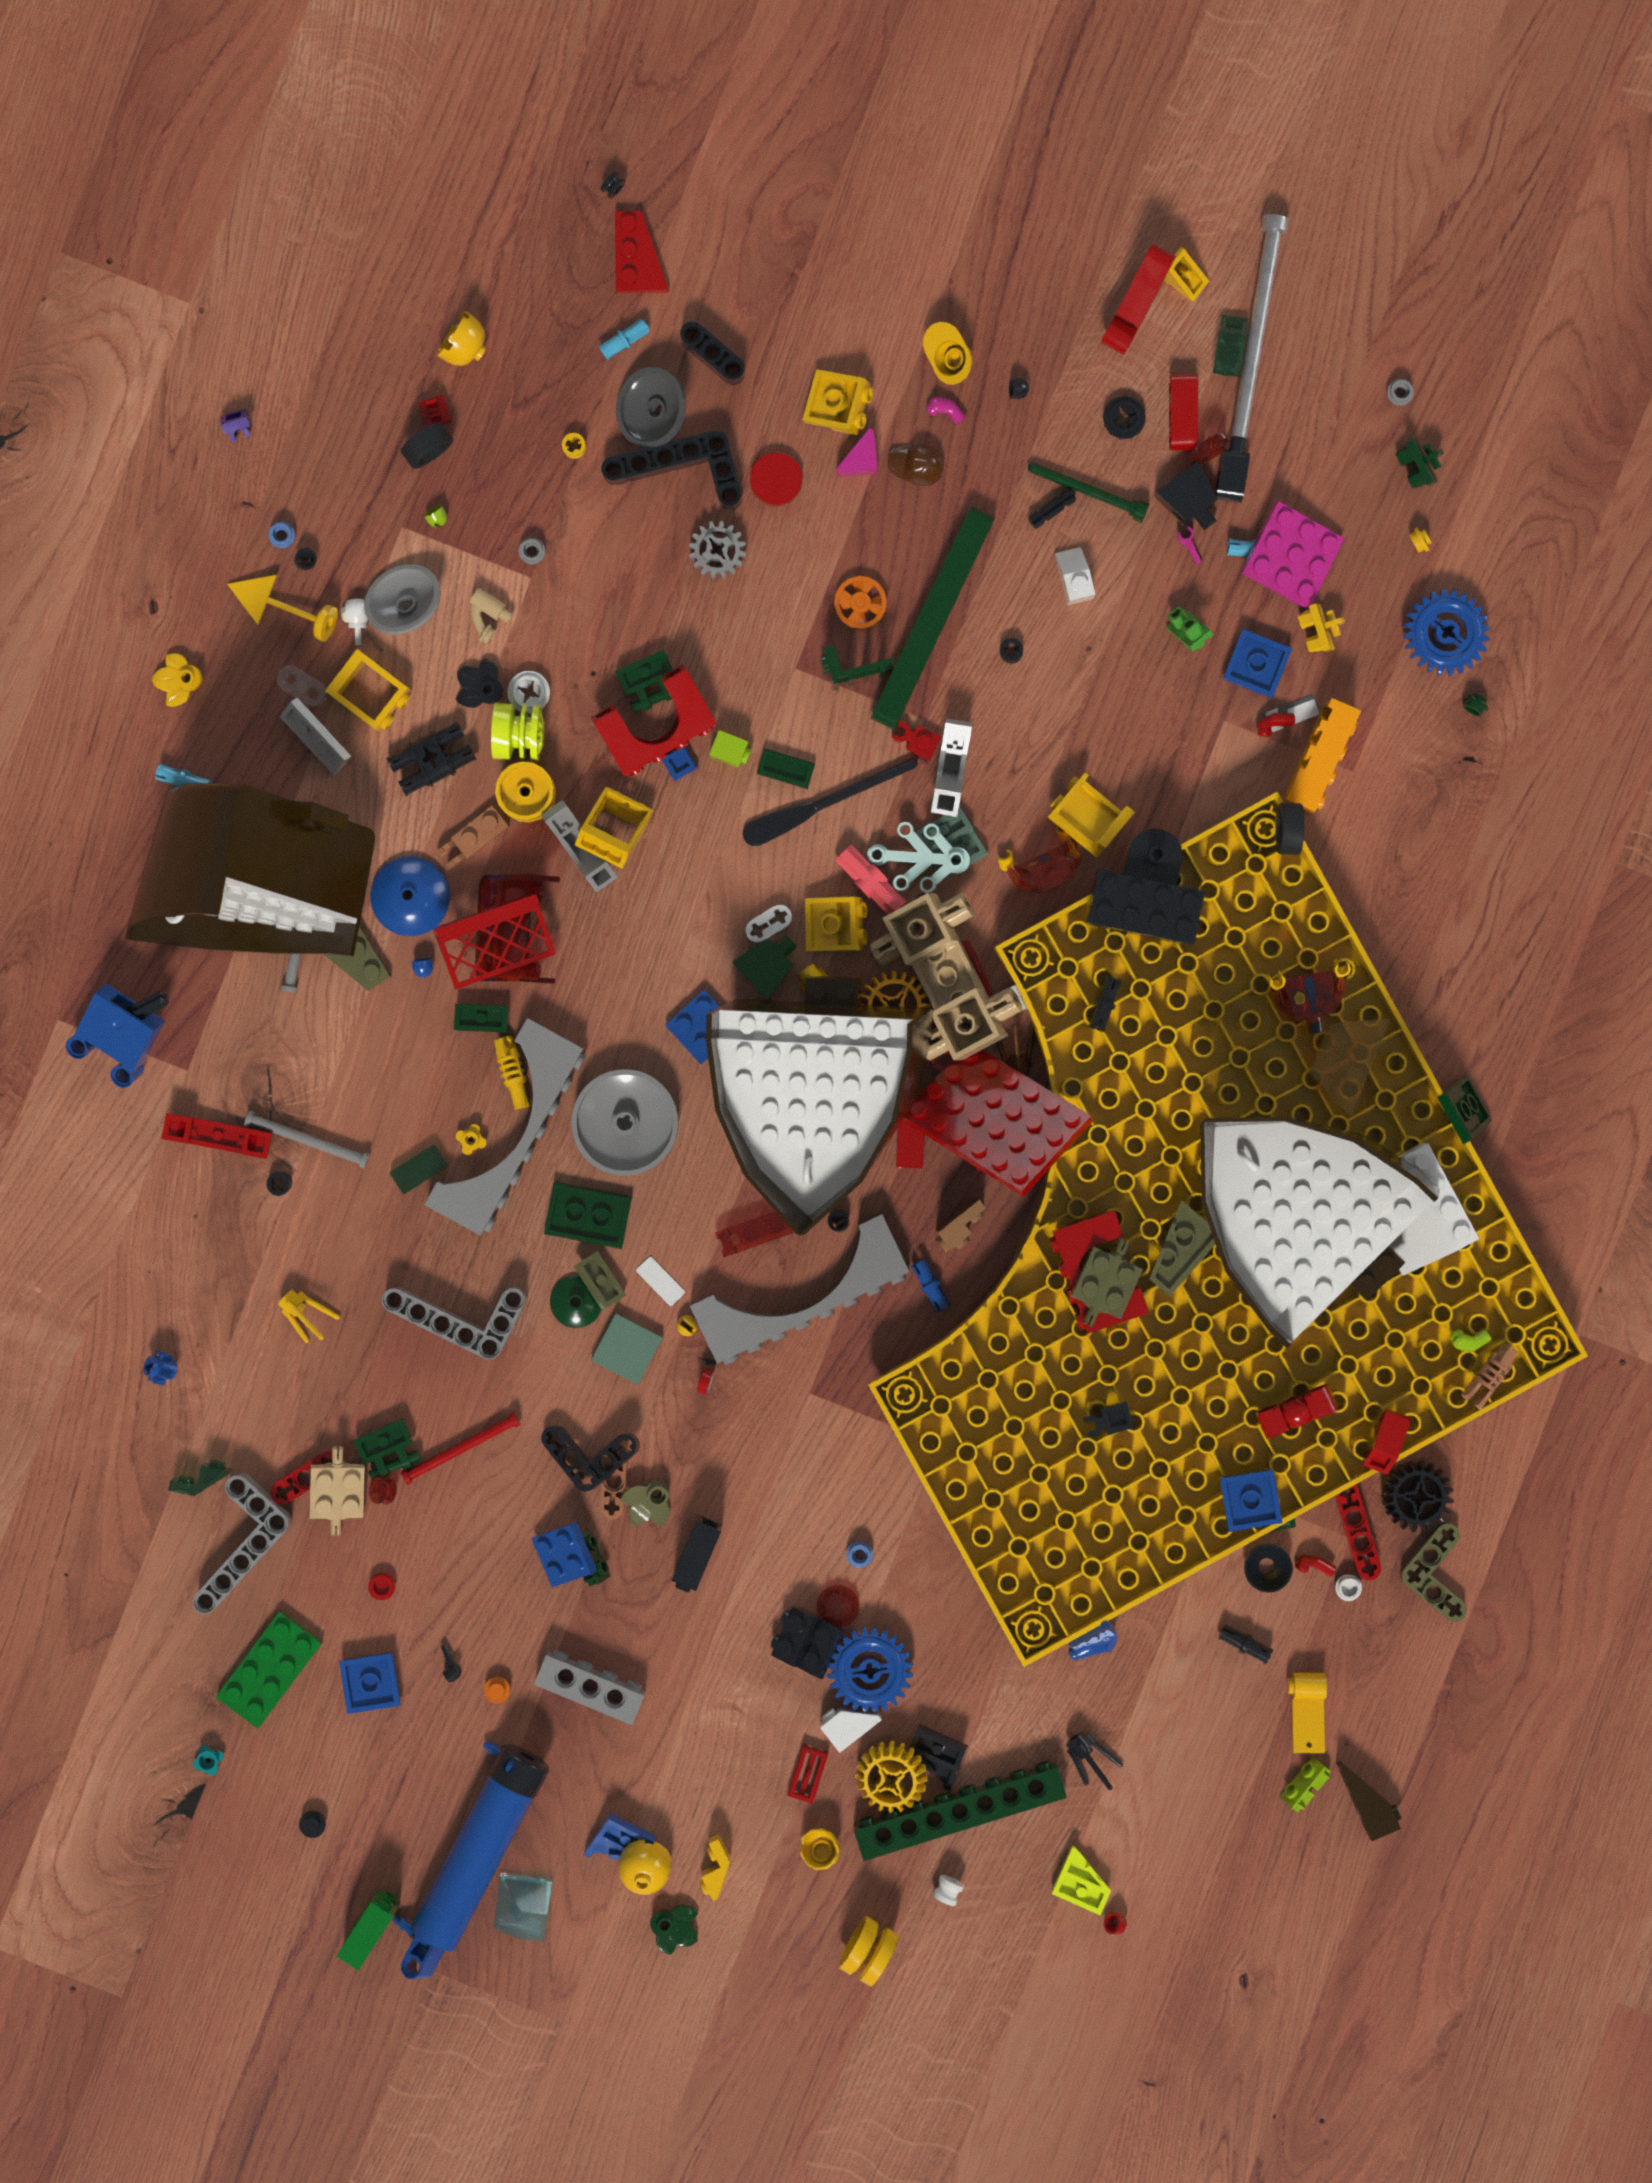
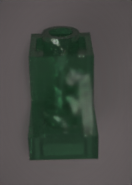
M1222 315L1213 373L1239 377L1248 318Z
M210 1460L209 1463L206 1462L201 1465L197 1482L194 1481L195 1477L179 1474V1478L175 1477L170 1480L168 1491L195 1496L229 1475L232 1468L225 1467V1462Z

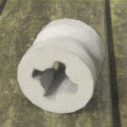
M942 1874L938 1879L939 1886L933 1890L932 1896L947 1905L956 1906L958 1893L963 1891L964 1885L958 1880Z

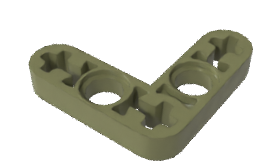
M1442 1522L1432 1530L1404 1564L1400 1571V1578L1406 1586L1451 1622H1458L1467 1613L1466 1604L1431 1575L1457 1544L1460 1536L1459 1530L1455 1525L1449 1522ZM1451 1528L1450 1534L1453 1537L1450 1540L1445 1538L1441 1542V1545L1445 1547L1443 1550L1432 1543L1433 1539L1439 1542L1443 1538V1535L1440 1533L1443 1529L1448 1531ZM1427 1548H1434L1437 1552V1557L1432 1562H1426L1423 1559V1552ZM1418 1559L1421 1564L1428 1568L1426 1571L1420 1568L1417 1572L1418 1580L1411 1579L1408 1582L1409 1575L1407 1572L1409 1570L1414 1572L1419 1567L1415 1563ZM1431 1585H1437L1440 1588V1595L1436 1599H1429L1426 1595V1590ZM1445 1598L1452 1605L1459 1603L1457 1608L1460 1611L1457 1615L1455 1613L1449 1615L1450 1609L1442 1603Z

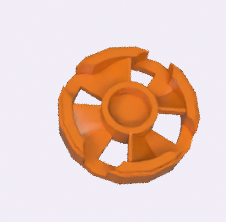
M856 576L849 578L840 585L835 593L834 607L836 615L851 629L864 630L872 628L885 614L887 604L885 591L878 582L870 577ZM853 584L855 594L851 595L844 590L848 585ZM874 586L880 596L870 599L868 593ZM851 608L853 612L847 619L841 611ZM868 610L877 615L869 622L864 614Z

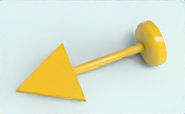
M277 575L227 584L257 625L260 623L266 604H270L313 621V635L319 641H327L335 629L338 619V609L335 606L325 605L316 616L270 598L269 596Z

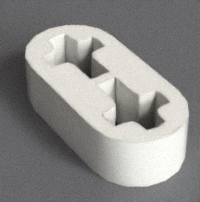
M776 905L747 924V938L754 943H760L777 934L791 923V911L784 905ZM776 910H779L781 913L784 911L787 913L784 924H781L779 921L772 925L769 921L775 917L774 912ZM767 923L769 926L762 931L763 936L761 938L757 935L753 937L750 935V932L753 931V924H757L759 927Z

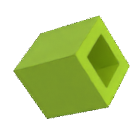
M718 730L709 756L712 759L740 769L742 763L747 764L752 750L748 748L749 741Z

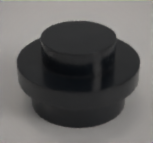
M318 1811L306 1812L299 1822L300 1831L309 1838L320 1836L326 1828L325 1817Z

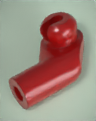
M1272 713L1258 721L1256 725L1258 736H1271V728L1275 726H1294V713Z
M1302 1554L1295 1563V1568L1303 1573H1307L1310 1566L1328 1577H1332L1336 1572L1334 1564L1319 1556Z

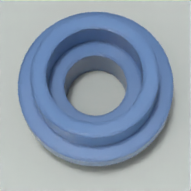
M277 522L270 527L268 537L272 545L285 549L293 544L295 531L290 524ZM281 531L287 533V537L284 540L278 539V534Z
M864 1541L853 1542L847 1549V1560L856 1568L866 1567L873 1558L872 1548ZM856 1550H863L865 1552L864 1557L861 1559L856 1558L854 1555Z

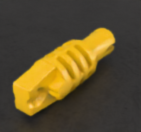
M505 1036L494 1040L497 1063L501 1064L499 1070L503 1071L501 1077L505 1078L503 1084L509 1089L514 1110L531 1106L524 1084L527 1080L526 1076H523L525 1070L521 1068L523 1063L519 1061L521 1056L518 1053L512 1036Z

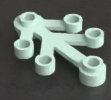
M909 822L900 823L897 832L901 837L906 838L917 852L892 851L880 844L871 846L867 852L869 862L876 866L885 865L888 861L916 863L904 875L895 877L893 885L899 891H906L910 887V883L932 864L943 866L931 877L921 879L920 889L925 893H932L936 889L937 884L951 872L955 874L962 873L970 865L968 852L961 847H952L941 834L940 828L932 823L925 826L924 835L926 838L934 840L944 854L932 853L914 832V827ZM904 825L910 827V833L907 835H903L901 832ZM930 827H935L937 830L936 835L933 837L928 835ZM876 850L882 852V857L879 860H875L873 857V853ZM955 855L961 857V862L958 865L952 863V858ZM900 878L906 880L904 888H899L897 885ZM926 880H931L933 883L930 890H926L923 886Z

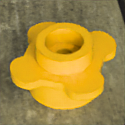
M472 1124L469 1129L465 1131L460 1130L456 1133V1140L460 1141L463 1147L462 1152L466 1155L472 1154L473 1150L477 1148H484L487 1144L477 1124ZM470 1137H473V1142L469 1141Z

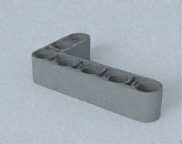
M393 1287L382 1296V1305L387 1311L487 1360L494 1359L501 1354L527 1302V1294L522 1288L511 1287L502 1294L484 1329L400 1287ZM392 1292L398 1293L402 1298L399 1307L392 1306L389 1302V1295ZM510 1292H516L520 1295L521 1303L519 1306H511L508 1303L507 1297ZM415 1304H420L425 1308L426 1314L421 1319L416 1318L412 1310ZM439 1316L448 1318L450 1325L447 1330H440L437 1327L436 1321ZM498 1316H505L508 1319L509 1327L506 1330L497 1328L495 1321ZM462 1328L472 1330L473 1340L471 1342H465L461 1339L460 1331ZM486 1340L496 1342V1353L489 1354L485 1351L484 1342Z
M240 1472L230 1477L225 1483V1491L259 1525L194 1596L193 1607L200 1614H209L215 1610L292 1524L290 1512L284 1506L276 1504L272 1500L271 1495L246 1473ZM235 1479L244 1482V1492H237L234 1489L233 1482ZM255 1497L263 1499L265 1503L263 1510H257L253 1506V1499ZM274 1515H280L284 1519L285 1524L283 1528L274 1526L272 1522ZM256 1535L265 1537L267 1541L266 1547L261 1548L255 1544ZM238 1555H245L248 1558V1567L239 1566L237 1563ZM221 1574L229 1576L231 1580L229 1587H224L220 1584L219 1576ZM203 1594H208L212 1597V1606L208 1607L202 1603L201 1596Z

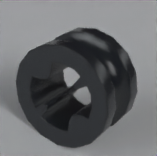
M616 171L607 177L600 188L602 192H608L610 199L614 198L626 183L624 178H618L619 174Z
M1014 638L1003 641L1000 646V657L1002 660L1009 664L1020 661L1023 656V645L1021 642ZM1009 644H1014L1015 649H1019V652L1015 653L1013 658L1008 657V653H1004V649H1008Z
M275 1172L267 1179V1189L273 1195H284L291 1189L292 1179L286 1172ZM275 1177L277 1179L284 1178L286 1181L283 1183V1185H286L284 1190L282 1188L276 1190L273 1187V1184H275L273 1179Z

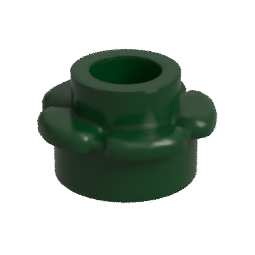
M1473 693L1472 696L1467 695L1464 698L1463 708L1472 715L1481 717L1483 712L1489 709L1486 705V698L1477 693Z

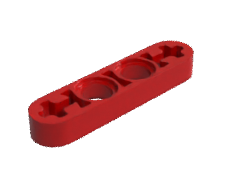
M1355 1484L1350 1487L1353 1488V1491L1349 1493L1352 1502L1357 1500V1505L1351 1504L1343 1508L1342 1504H1348L1346 1497L1340 1494L1334 1497L1356 1572L1364 1580L1370 1581L1380 1575L1381 1564L1361 1495ZM1351 1510H1358L1361 1514L1360 1521L1356 1524H1349L1347 1522L1346 1516ZM1359 1535H1364L1368 1539L1367 1547L1362 1550L1356 1549L1354 1546V1539ZM1372 1551V1555H1367L1370 1564L1375 1565V1568H1372V1573L1368 1575L1366 1571H1362V1568L1365 1567L1364 1558L1360 1557L1358 1559L1357 1555H1366Z

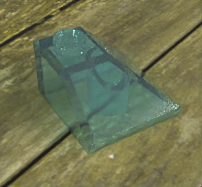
M500 1875L494 1929L520 1939L544 1941L547 1934L553 1881Z

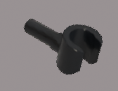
M446 1643L441 1645V1649L449 1667L442 1673L445 1679L451 1683L461 1676V1669L452 1660Z

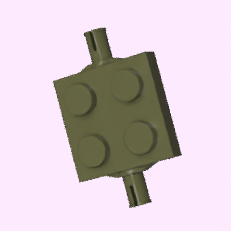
M1120 1238L1114 1253L1104 1252L1096 1247H1092L1071 1293V1297L1082 1301L1089 1308L1082 1323L1093 1327L1099 1313H1108L1119 1319L1122 1318L1143 1269L1130 1264L1124 1258L1130 1242Z

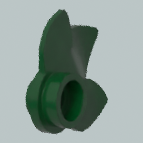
M677 1905L670 1911L659 1910L655 1912L650 1920V1927L653 1933L656 1934L657 1947L662 1952L671 1955L676 1945L688 1947L698 1941L697 1933L690 1924L698 1915V1911L688 1905ZM662 1921H668L667 1926L660 1927Z

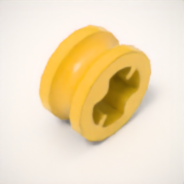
M569 433L562 440V449L567 457L577 459L586 452V443L580 434ZM575 439L579 440L580 450L575 449L573 452H570V447L567 446L568 442L573 443Z

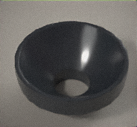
M1274 1544L1256 1546L1248 1553L1244 1563V1573L1250 1585L1266 1593L1276 1592L1285 1587L1290 1581L1293 1572L1292 1561L1288 1553ZM1265 1558L1271 1559L1274 1563L1273 1570L1267 1574L1260 1572L1258 1567L1260 1561Z

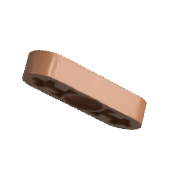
M623 1445V1447H621V1448L619 1449V1452H622V1451H625V1450H628V1449H627V1447H626L625 1445ZM604 1455L603 1468L610 1470L607 1469V1464L612 1466L613 1459L609 1455ZM628 1461L623 1465V1470L618 1469L615 1472L622 1479L619 1487H610L606 1480L601 1484L600 1512L607 1519H617L624 1511L625 1504L621 1502V1497L616 1495L615 1505H619L620 1509H616L614 1514L609 1513L610 1511L608 1508H605V1505L610 1503L611 1495H605V1491L610 1493L621 1492V1496L626 1491Z

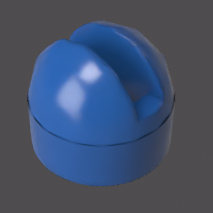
M432 958L411 961L412 969L416 976L425 978L432 973Z

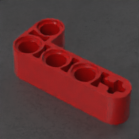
M1154 244L1151 245L1117 313L1108 326L1100 342L1101 344L1122 355L1126 353L1176 258L1175 255Z

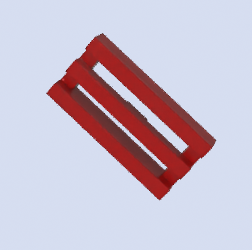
M803 1744L787 1796L813 1804L829 1754L828 1751H822L819 1748H812ZM806 1753H810L811 1756L800 1791L796 1793L794 1791ZM816 1756H820L821 1760L810 1795L806 1796L804 1794Z

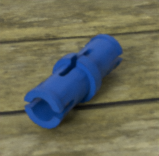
M926 1258L911 1265L922 1286V1292H925L930 1299L935 1312L937 1313L950 1306V1302L939 1285L941 1282L939 1278L936 1279Z

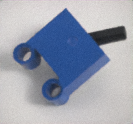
M105 984L94 994L75 1034L66 1041V1051L71 1057L82 1059L92 1050L98 1048L120 1062L111 1070L110 1075L113 1083L121 1088L129 1087L143 1074V1064L165 1023V1020L153 1012L169 1004L168 995L159 991L137 1003L112 986Z

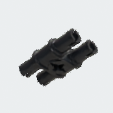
M457 721L438 732L431 730L430 734L413 743L411 741L408 742L407 748L386 758L394 773L413 762L419 764L420 768L417 773L398 781L400 787L403 788L405 796L426 785L433 787L434 783L449 775L454 776L457 773V769L477 760L470 745L449 756L444 754V746L465 736ZM427 750L434 756L438 755L435 758L436 768L429 762H425L429 759Z

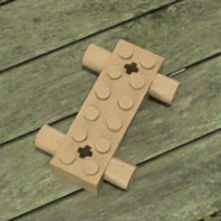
M926 893L883 917L890 933L870 944V949L881 966H885L901 956L906 965L913 966L934 1008L932 1018L937 1027L932 1029V1037L927 1059L930 1061L947 1051L950 1052L953 1060H964L1005 1038L1008 1034L1002 1022L1023 1010L1017 994L1010 987L989 998L954 929L955 926L975 916L974 909L964 893H960L944 903H941L937 894ZM920 925H924L925 930L923 934H919V930L922 929ZM968 1020H972L971 1029L966 1027V1024L969 1023Z

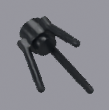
M1083 1731L1077 1733L1066 1745L1069 1748L1067 1752L1071 1756L1084 1785H1088L1089 1781L1078 1756L1081 1760L1085 1758L1107 1789L1112 1790V1785L1090 1756V1753L1093 1751L1091 1745L1117 1766L1122 1767L1123 1763L1099 1744L1090 1733L1087 1735Z

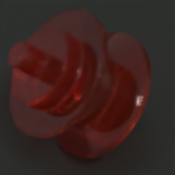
M377 1477L372 1480L369 1487V1496L373 1503L388 1505L396 1497L397 1487L393 1479Z

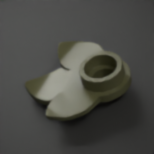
M652 1481L646 1486L634 1485L621 1496V1502L630 1506L629 1521L632 1526L642 1524L650 1519L658 1526H662L670 1514V1508L667 1504L670 1492L667 1485L662 1481ZM654 1490H660L658 1496H651Z

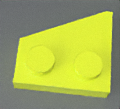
M1071 1845L1051 1893L1101 1915L1111 1889L1079 1850Z

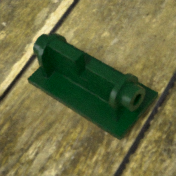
M590 1528L581 1533L597 1569L596 1572L583 1577L584 1583L587 1582L590 1587L602 1583L610 1577V1574L608 1572V1565L599 1551L598 1541Z

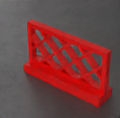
M535 893L432 928L455 990L556 954L539 906V900ZM535 911L538 922L533 931L520 925L524 914ZM519 916L517 922L510 920ZM504 921L515 925L508 940L495 934L499 923ZM493 926L492 931L484 929ZM518 927L532 933L525 948L512 942ZM539 927L541 928L543 935L537 933ZM478 930L490 934L483 949L470 943L473 933ZM469 934L468 937H467V939H466V941L463 940V939H461V938H459V937H462V936H464V935ZM535 935L545 940L548 948L547 951L537 954L529 950ZM493 936L507 942L500 957L486 951ZM457 939L464 943L458 958L448 953L445 942ZM510 944L524 950L519 961L514 963L503 959ZM468 945L482 951L475 966L461 960ZM527 952L533 955L531 957L525 958ZM485 953L499 959L494 970L489 972L478 968ZM450 958L456 960L454 966L452 965ZM502 961L508 964L500 967ZM460 962L473 968L469 979L458 982L455 971ZM477 970L483 973L474 977Z

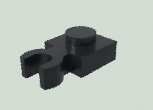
M1126 1401L1100 1408L1102 1415L1100 1417L1088 1415L1083 1418L1085 1423L1089 1421L1096 1423L1095 1429L1087 1432L1088 1436H1096L1104 1428H1106L1108 1435L1134 1428Z

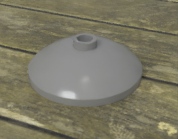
M406 564L394 567L380 575L369 588L364 602L366 617L371 625L380 632L392 635L411 632L425 624L435 613L441 598L440 584L435 575L423 566Z

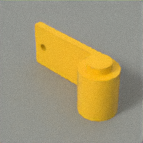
M1293 1672L1292 1678H1287V1693L1292 1694L1293 1753H1325L1324 1699L1327 1697L1325 1672Z

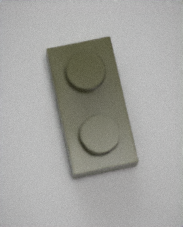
M598 1251L574 1266L602 1311L626 1296Z

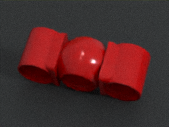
M1324 1384L1304 1392V1396L1297 1395L1291 1397L1281 1404L1279 1402L1268 1406L1255 1414L1266 1439L1289 1431L1290 1427L1296 1428L1312 1421L1313 1418L1317 1420L1318 1418L1328 1416L1338 1411L1339 1408L1329 1385Z

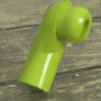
M1485 1329L1474 1336L1464 1335L1461 1330H1456L1450 1335L1453 1346L1456 1349L1473 1352L1492 1340Z

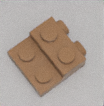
M978 1198L936 1230L939 1235L936 1240L946 1253L954 1247L959 1250L970 1241L968 1236L972 1234L966 1224L970 1222L973 1225L985 1216L982 1211L986 1207Z

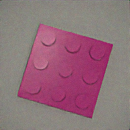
M1275 501L1240 574L1297 606L1309 610V606L1313 604L1345 538L1282 502Z

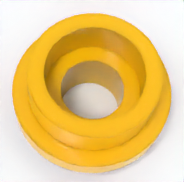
M1418 527L1414 528L1415 531L1410 533L1409 536L1419 553L1424 550L1426 552L1429 551L1427 545L1432 542L1425 529L1419 531Z

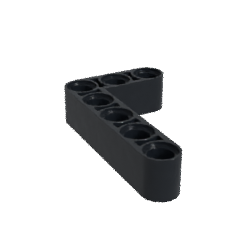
M710 431L667 442L662 446L647 447L615 455L605 459L601 466V472L605 481L611 485H620L709 462L720 506L730 511L737 509L742 502L741 489L727 436L721 431ZM715 439L724 442L723 448L719 451H714L709 446ZM688 446H695L699 451L696 456L687 457L684 454V450ZM663 452H668L673 456L672 460L667 464L658 461L659 455ZM637 459H644L647 465L642 470H635L632 467L633 462ZM612 465H617L621 468L620 474L616 477H611L607 474V469ZM721 465H727L731 471L727 476L722 477L716 473V469ZM726 491H734L737 494V498L733 502L724 501L722 496Z

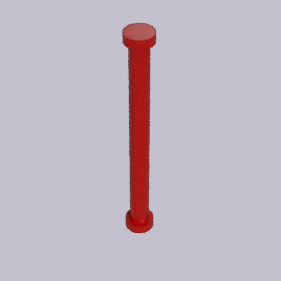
M513 1411L508 1414L509 1417L444 1452L408 1471L407 1469L402 1470L401 1475L405 1483L410 1485L413 1483V1479L513 1426L515 1428L521 1426L518 1417Z

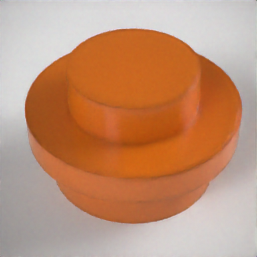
M492 1677L484 1686V1695L491 1703H503L510 1695V1685L502 1677Z

